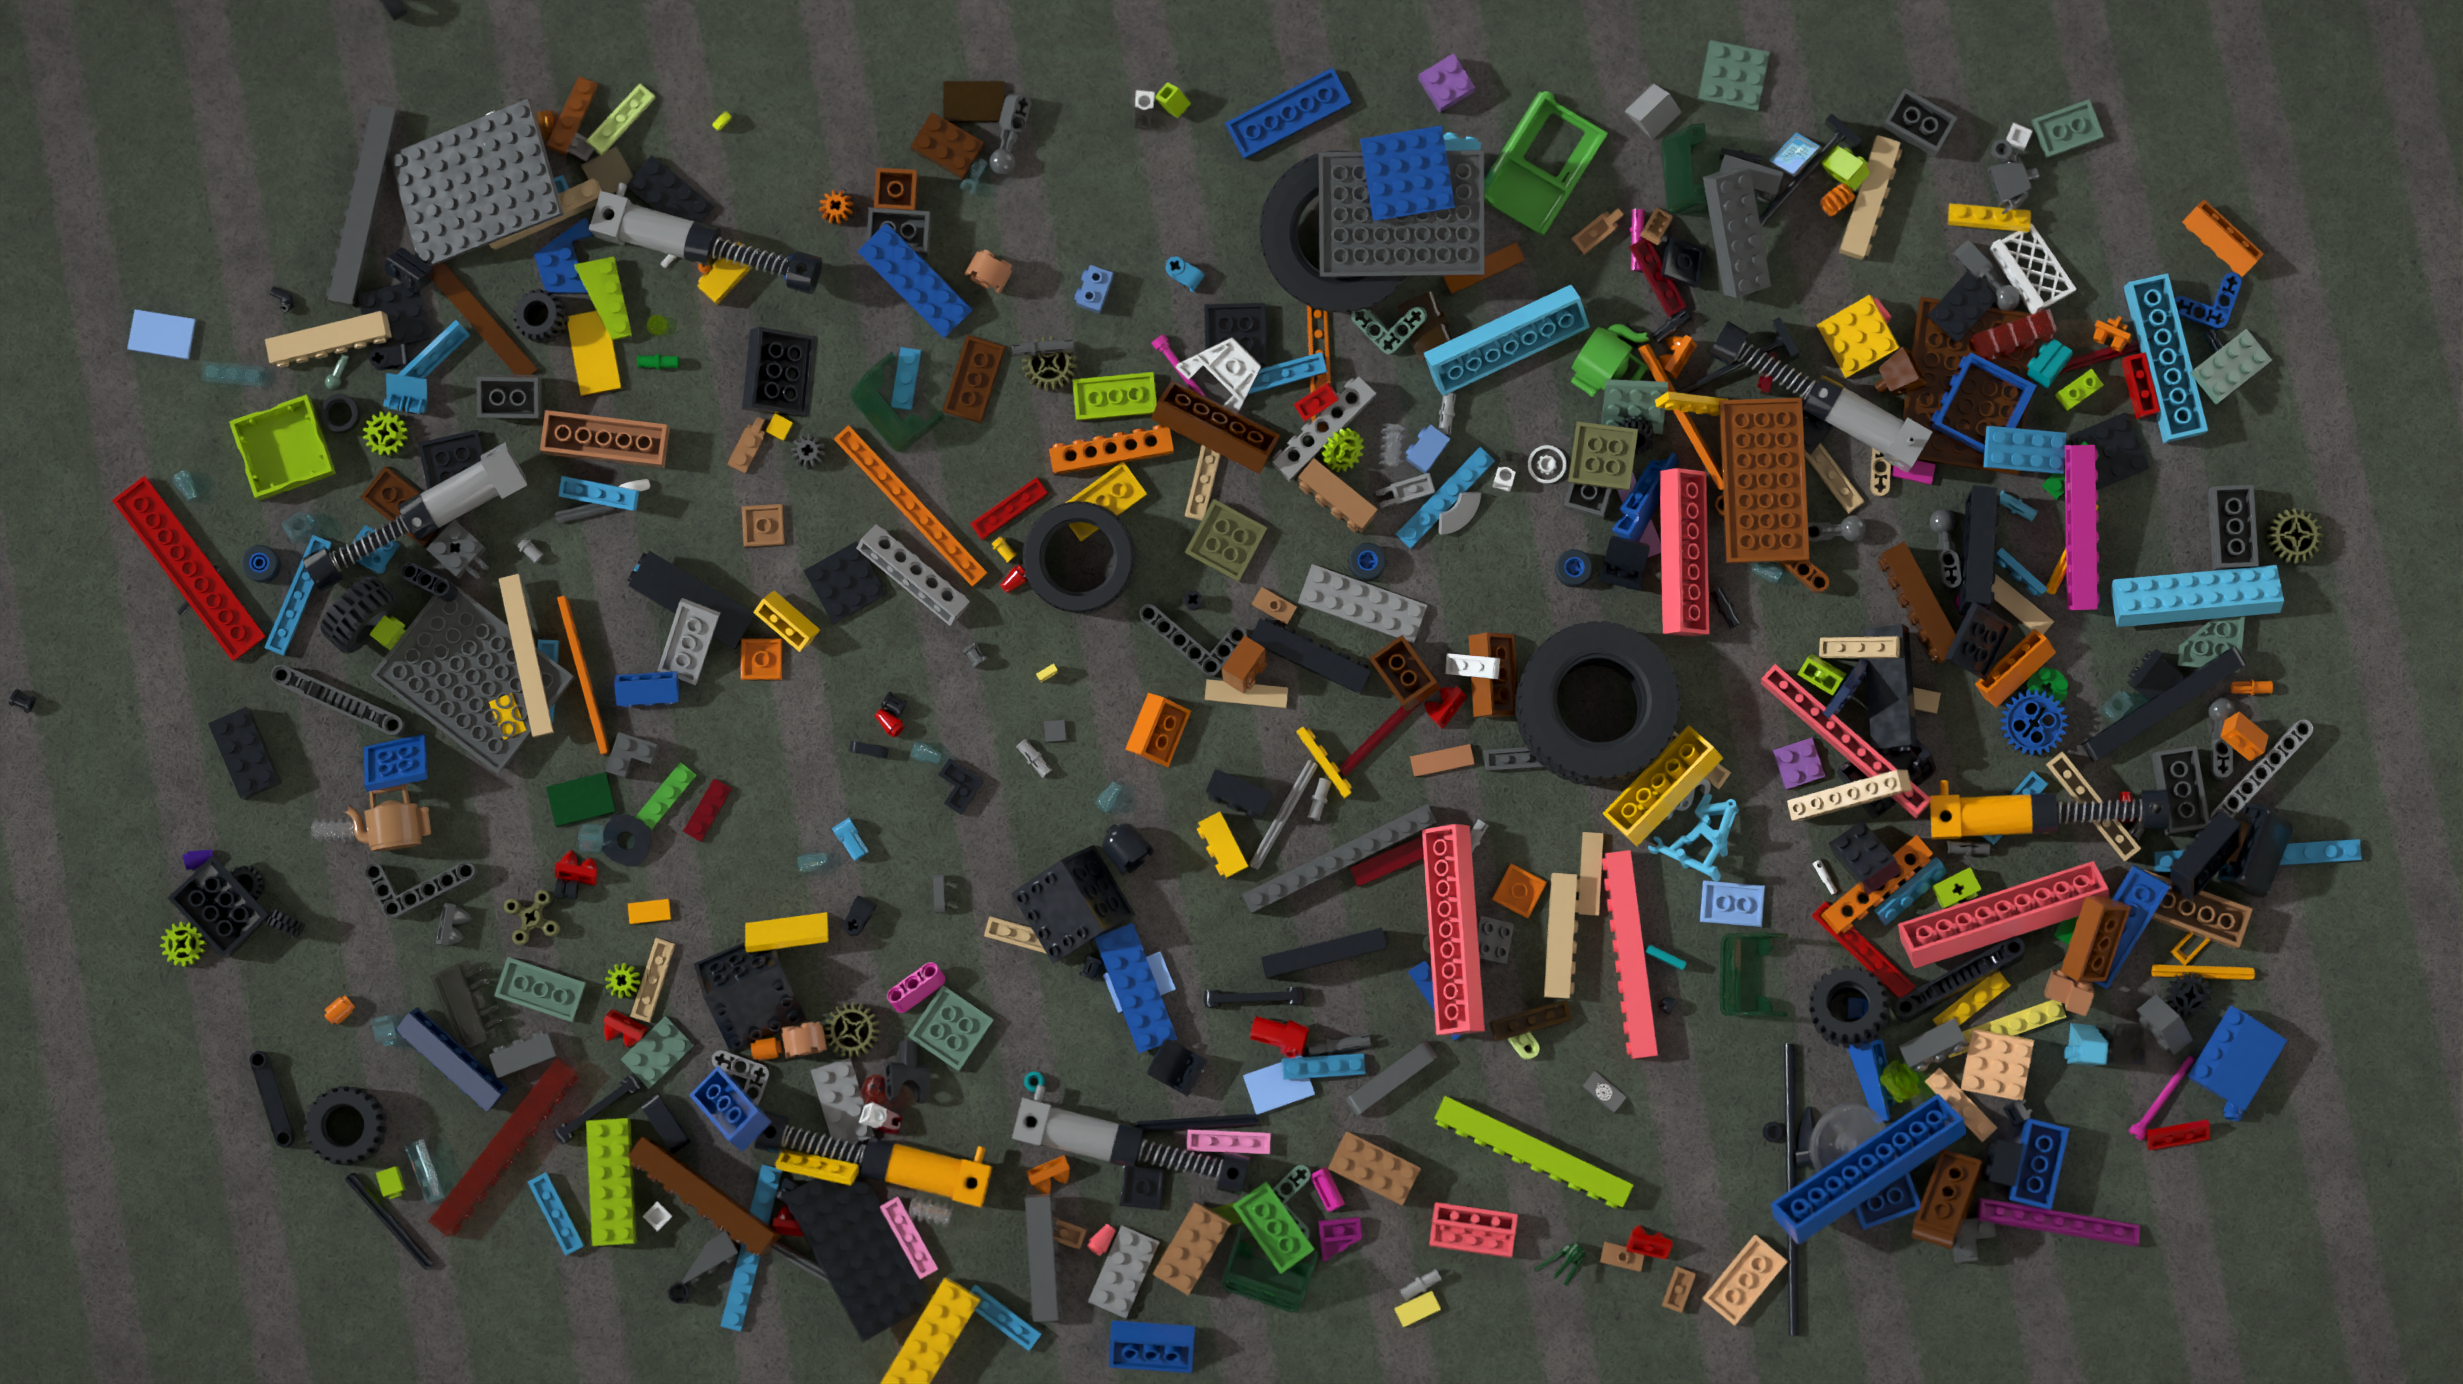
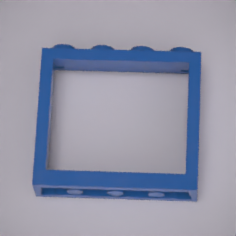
M1970 352L1967 357L1963 356L1958 367L1961 370L1958 375L1954 374L1949 383L1952 388L1949 393H1944L1940 401L1943 406L1940 411H1935L1931 419L1934 422L1931 428L1985 454L1984 444L1942 424L1970 365L1972 364L2023 390L2005 426L2007 428H2016L2037 385Z

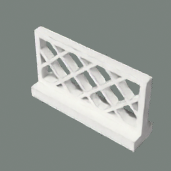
M2030 224V232L2034 237L2033 243L2022 240L2023 234L2027 232L2017 231L2002 240L1999 239L1993 242L1989 251L2013 287L2018 290L2021 299L2031 314L2035 316L2042 309L2075 292L2076 288L2033 224ZM2008 242L2017 243V251L2008 250L2005 244ZM2021 245L2032 247L2030 256L2019 253ZM2035 248L2043 250L2045 253L2044 259L2033 257ZM2018 257L2029 260L2028 268L2019 266L2017 263ZM2032 261L2043 264L2042 272L2031 270ZM2046 265L2053 266L2056 269L2055 276L2044 273ZM2029 274L2040 276L2039 285L2029 281ZM2043 278L2054 280L2053 289L2042 286ZM2057 281L2065 283L2068 290L2064 292L2056 290ZM2040 291L2051 293V298L2044 302L2040 297Z

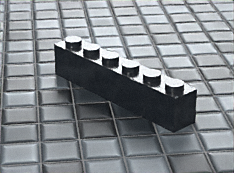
M1267 617L1264 620L1259 619L1250 638L1251 640L1277 656L1359 695L1361 694L1371 674V671L1368 670V665L1359 661L1357 664L1349 661V656L1340 652L1337 655L1331 652L1332 648L1324 644L1318 646L1312 643L1313 639L1305 635L1299 637L1294 634L1295 631L1291 628L1284 626L1282 629L1276 626L1277 622Z

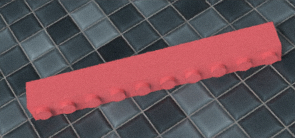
M1776 664L1762 677L1761 684L1866 776L1870 778L1897 770L1834 714L1830 718L1826 717L1823 714L1826 707ZM1910 781L1912 791L1891 797L1917 818L1930 804L1931 798Z
M1631 850L1606 853L1605 858H1602L1603 871L1607 870L1608 879H1604L1605 890L1610 892V899H1607L1608 912L1612 911L1613 919L1610 920L1611 932H1615L1616 940H1612L1613 951L1618 953L1615 967L1616 973H1620L1621 981H1618L1619 993H1623L1624 1001L1620 1002L1621 1012L1626 1014L1627 1021L1623 1022L1624 1034L1629 1036V1042L1626 1043L1627 1055H1631V1059L1657 1056Z

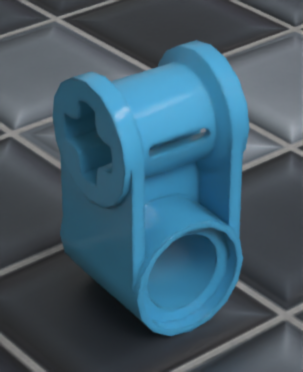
M1171 257L1166 263L1167 274L1177 280L1182 286L1184 284L1188 286L1192 292L1195 291L1205 276L1199 269L1179 257ZM1176 263H1178V268L1180 270L1175 269L1174 271H1172V266L1170 264L1175 265Z

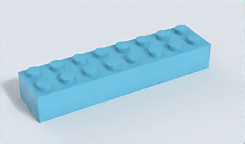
M2167 273L2128 282L2124 286V291L2136 338L2139 342L2140 353H2146L2160 412L2156 417L2163 444L2203 435L2208 431L2196 381L2190 374L2193 369L2169 275Z
M1569 285L1425 352L1424 356L1433 381L1442 396L1582 332L1590 328L1579 295L1573 286Z
M2277 565L2115 579L2111 587V598L2117 627L2280 613L2284 603Z

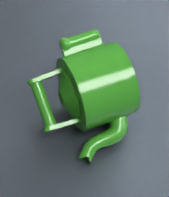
M1622 324L1612 325L1607 330L1598 327L1572 365L1571 369L1576 374L1571 382L1591 397H1595L1599 389L1605 391L1606 379L1619 380L1623 377L1628 369L1629 359L1640 366L1631 378V381H1640L1645 372L1649 371L1648 366L1630 354L1633 347L1617 336H1622L1632 342L1642 343L1650 341L1646 337L1647 332L1637 334Z

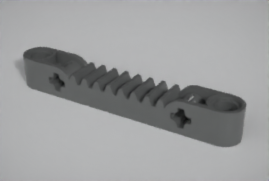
M277 665L271 671V679L277 685L394 737L402 735L405 731V722L397 715L288 666ZM282 671L287 672V678L284 681H280L278 677ZM392 721H398L399 724L395 731H391L389 728Z

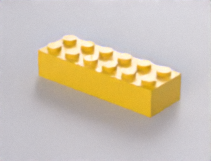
M1688 725L1602 814L1637 847L1708 775L1723 757L1710 743Z
M945 1277L881 1384H930L982 1298L950 1278Z

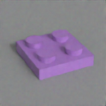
M1813 738L1773 750L1785 789L1825 777Z

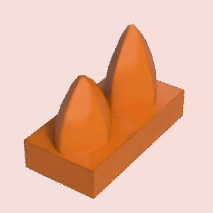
M1687 335L1684 337L1673 336L1666 338V343L1674 354L1658 357L1662 368L1674 379H1677L1697 346L1694 340Z
M1062 1155L1027 1170V1175L1031 1185H1034L1039 1192L1049 1194L1051 1190L1050 1177L1053 1176L1058 1182L1066 1184L1070 1168L1065 1155Z

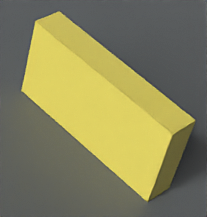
M1432 1291L1394 1308L1403 1327L1441 1310Z

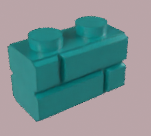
M2052 339L2049 344L2045 342L2039 350L2040 355L2038 358L2033 357L2027 365L2029 368L2028 377L2035 382L2037 381L2044 388L2050 386L2070 361L2073 353L2071 349L2063 346L2055 339Z

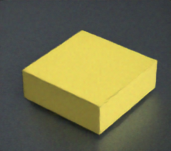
M1052 664L1036 675L1040 682H1044L1057 674L1058 670Z

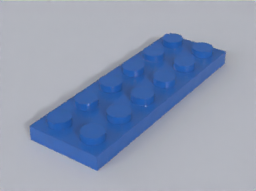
M1332 67L1226 122L1225 125L1245 160L1351 105V101Z
M887 222L857 251L943 338L973 310Z
M2135 865L2131 867L2112 899L2129 904L2131 909L2106 981H2096L2094 983L2108 989L2170 888L2169 883Z
M1131 923L1095 937L1138 1053L1160 1046L1164 1039L1176 1040V1034L1134 924Z

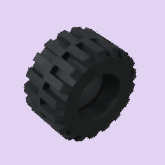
M537 289V291L530 290L528 295L524 293L521 295L523 299L516 301L518 306L513 308L516 315H512V317L516 321L514 325L519 329L518 332L531 341L544 344L549 343V340L554 342L557 340L556 336L561 337L563 335L561 331L567 328L565 322H569V317L566 316L569 312L565 308V303L549 291ZM547 306L549 312L547 320L540 326H534V313L539 308Z

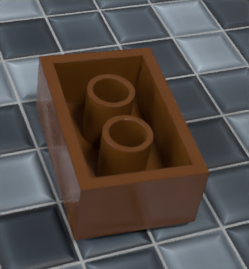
M933 112L930 113L911 144L913 152L963 181L985 147L984 142Z
M1403 635L1369 657L1372 666L1406 712L1440 689L1437 681Z

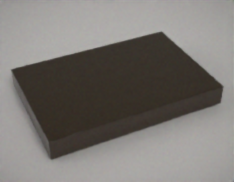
M943 81V119L948 122L1000 121L1004 105V81Z

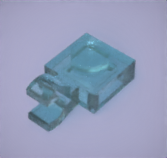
M981 158L978 163L974 162L970 169L971 178L961 183V190H964L966 185H971L970 194L973 195L976 192V187L988 168V162Z

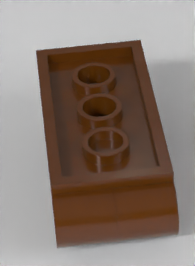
M1941 1150L1914 1222L1912 1238L1947 1249H1954L1983 1173L1981 1160L1948 1150Z

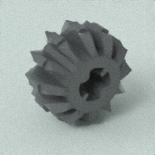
M811 434L808 435L807 440L801 435V443L794 440V444L798 447H791V451L796 453L791 457L793 460L798 459L797 466H801L804 462V469H808L809 463H811L813 468H816L814 461L816 460L820 464L823 462L818 456L826 455L824 451H820L825 446L823 443L818 444L820 441L818 437L812 441L813 437ZM810 447L813 453H809V455L806 456L803 450H807V448Z

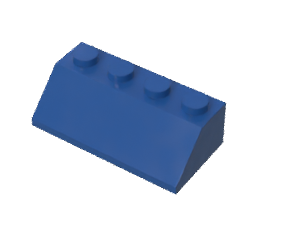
M1112 1321L1109 1368L1192 1373L1195 1326Z

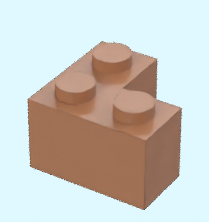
M2052 969L2044 994L2046 998L2064 1003L2066 1010L2086 1016L2094 996L2092 982H2077L2061 972V969H2058V971Z

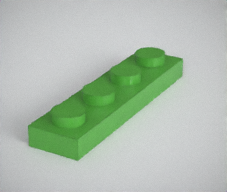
M680 762L635 818L642 820L652 831L697 775Z

